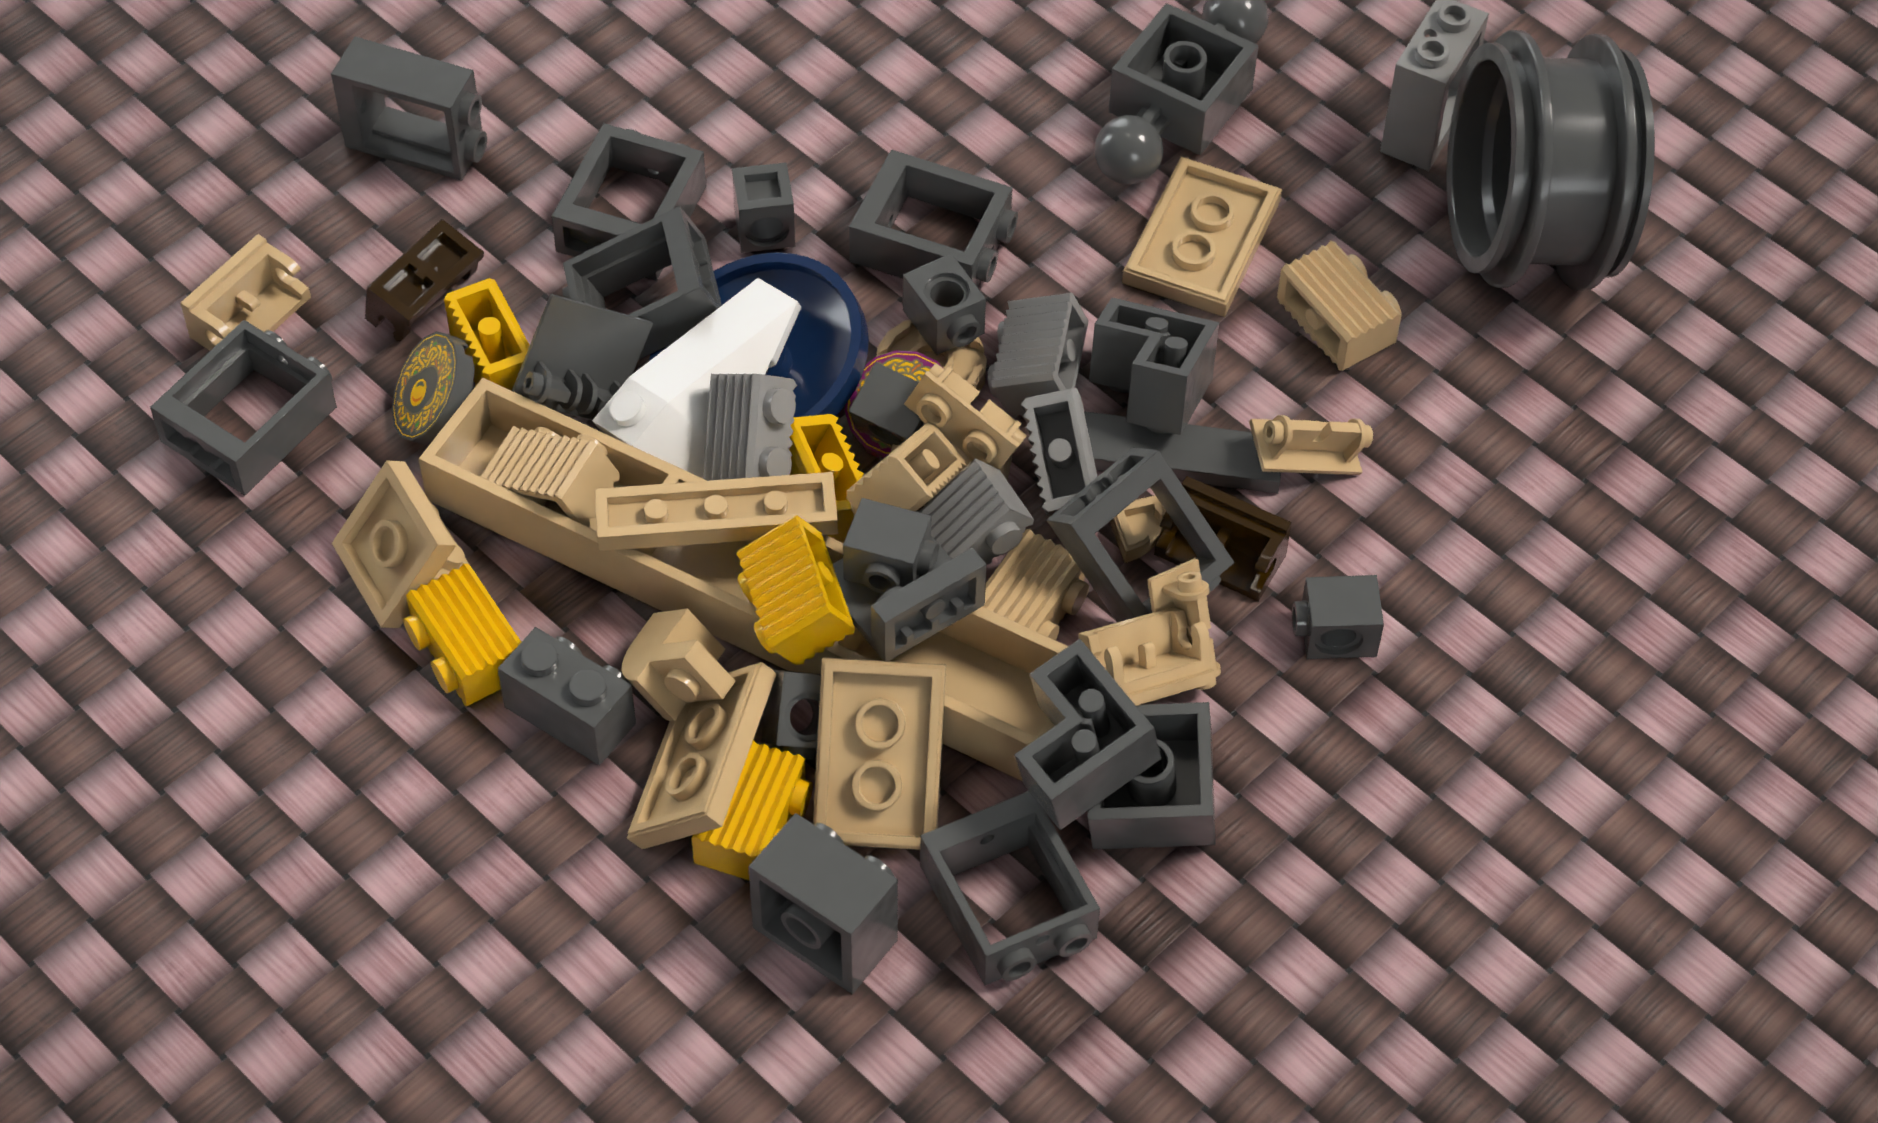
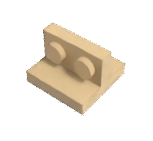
M386 460L332 542L333 547L381 628L401 627L403 619L410 614L406 594L410 589L417 590L421 584L427 585L431 579L438 580L442 574H449L452 569H459L463 563L469 564L463 550L457 545L442 521L438 509L427 498L404 461Z

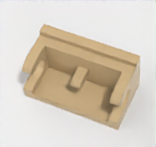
M257 234L180 303L190 338L211 351L243 320L263 332L265 330L274 332L311 298L309 288L297 278L292 277L301 270L300 266L288 255L267 243L266 238Z
M1171 607L1078 633L1079 639L1083 641L1136 706L1216 682L1215 671L1211 670L1210 639L1207 627L1203 621L1192 624L1191 636L1193 643L1191 645L1187 638L1188 624L1185 610Z

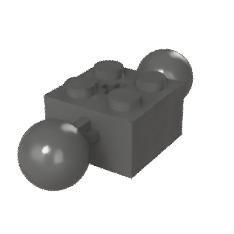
M1206 0L1202 11V19L1168 3L1161 8L1112 68L1109 113L1118 117L1110 120L1102 127L1097 135L1094 146L1097 165L1105 176L1121 184H1136L1151 177L1162 161L1163 142L1161 137L1201 156L1253 89L1258 45L1256 43L1265 34L1269 22V12L1265 0Z

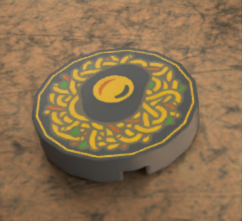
M434 332L425 336L412 349L401 368L394 389L392 404L394 427L401 438L429 446L472 392L475 369L472 356L465 354L464 349L468 348V345L464 340L449 334Z

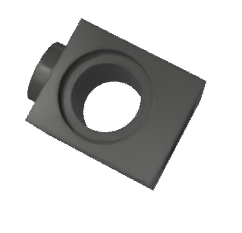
M787 162L732 168L734 211L741 253L795 247L794 202Z
M952 253L903 274V311L936 356L954 347L966 346L978 336L985 334L986 298Z
M875 362L849 409V414L856 429L890 446L892 444L901 445L925 425L917 414L904 405L919 382Z
M1377 575L1306 577L1302 601H1293L1292 604L1294 636H1304L1306 659L1377 657L1384 627Z
M773 670L777 675L765 705L761 741L780 745L779 750L782 752L788 750L793 755L800 754L805 760H815L818 741L821 674ZM802 699H806L812 708V720L806 729L797 732L790 723V712L794 704Z

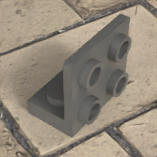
M931 536V541L937 542V541ZM939 545L937 561L927 574L904 587H893L884 594L875 592L865 585L844 580L843 558L833 563L854 626L883 661H890L985 605L986 563L973 548L955 558H951Z

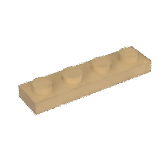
M833 472L595 489L596 528L599 551L756 540L796 515L820 531L822 535L838 534Z

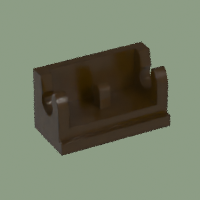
M441 219L367 286L365 319L377 327L387 318L395 328L393 332L394 339L402 341L410 333L411 324L457 281L461 278L467 280L477 271L478 262L483 258L484 251Z
M1186 476L1182 482L1183 487L1234 561L1220 575L1221 581L1219 584L1259 602L1286 557L1292 522ZM1165 512L1160 523V527L1165 530L1155 545L1154 555L1176 565L1196 558L1197 556L1168 513Z

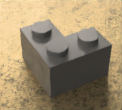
M1111 298L1094 325L1089 382L1108 386L1116 392L1129 393L1126 422L1144 426L1155 433L1181 435L1213 380L1219 322Z
M1078 639L1030 673L1038 706L1055 726L1014 754L1024 786L1059 830L1066 827L1161 759L1153 725L1081 639Z

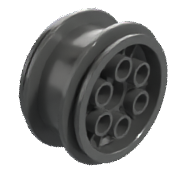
M1509 30L1500 35L1494 43L1482 44L1472 54L1458 87L1452 113L1447 153V205L1450 229L1457 255L1469 272L1480 273L1483 279L1493 287L1508 288L1522 278L1530 264L1556 265L1557 273L1566 286L1576 291H1587L1599 285L1604 278H1612L1618 275L1628 265L1637 248L1646 221L1653 182L1655 131L1651 94L1644 70L1632 52L1620 49L1616 42L1604 34H1589L1574 45L1567 58L1543 57L1538 44L1529 33L1523 30Z

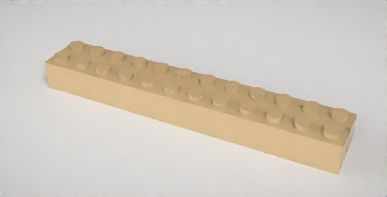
M485 378L479 381L419 457L425 495L431 502L663 612L688 608L712 635L781 668L794 672L821 674L822 658L883 661L856 627L853 635H845L843 641H835L833 647H825L823 653H815L814 658L805 659L804 664L794 665L778 653L770 654L766 651L754 630V623L760 620L755 612L756 607L747 599L738 582V575L744 570L739 564L741 560L736 552L755 540L599 551L596 518L590 519V527H587L481 477L492 457L512 427L515 426L518 429L523 427L528 431L530 429L534 431L536 427H545L561 437L566 435L570 439L572 437L577 438L580 434L595 438L605 446L608 451V459L619 472V481L614 482V487L707 481ZM822 535L832 564L842 559L843 543L827 535ZM981 607L890 660L894 662L946 664L942 744L1023 781L1014 754L1055 726L1038 706L1030 673L1068 646Z

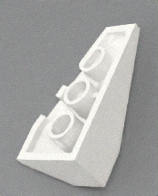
M757 278L632 374L592 421L601 432L703 478L711 373H754L765 375L768 368L775 366L800 312V304L798 301Z

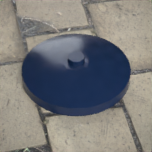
M791 253L753 255L738 259L714 270L722 305L757 278L798 301L801 309L778 362L775 366L768 368L765 375L794 379L797 386L793 390L796 396V410L793 417L826 414L837 416L848 403L860 382L866 365L869 346L868 326L865 315L847 283L839 274L825 264L806 256ZM670 345L654 353H651L649 361L656 357L659 353H661Z

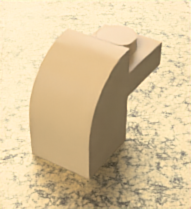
M688 608L653 613L628 648L622 662L623 676L664 719L669 721H675L689 702L724 699L735 683L733 677L718 662L725 648Z

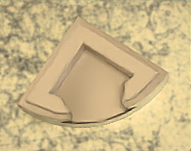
M1156 495L1134 500L1110 521L1125 563L1138 559L1148 553L1156 545L1164 531V528L1160 527V523L1166 510Z

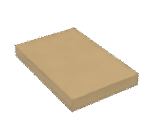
M1181 157L1123 270L1122 283L1225 317L1280 203L1282 189Z
M822 658L813 824L822 823L833 829L840 836L844 845L920 850V835L937 829L946 664Z
M760 662L729 672L735 683L724 699L689 702L676 720L669 722L627 833V839L640 849L650 848L723 826L777 675L766 664Z

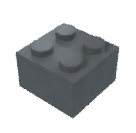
M1209 702L1137 705L1138 709L1155 729L1161 759L1088 810V824L1093 849L1216 845L1212 728Z
M795 813L749 865L753 928L851 994L858 989L898 941V879L895 878L890 868L881 860L873 856H866L864 858L844 845L840 836L827 825L822 823L812 824Z

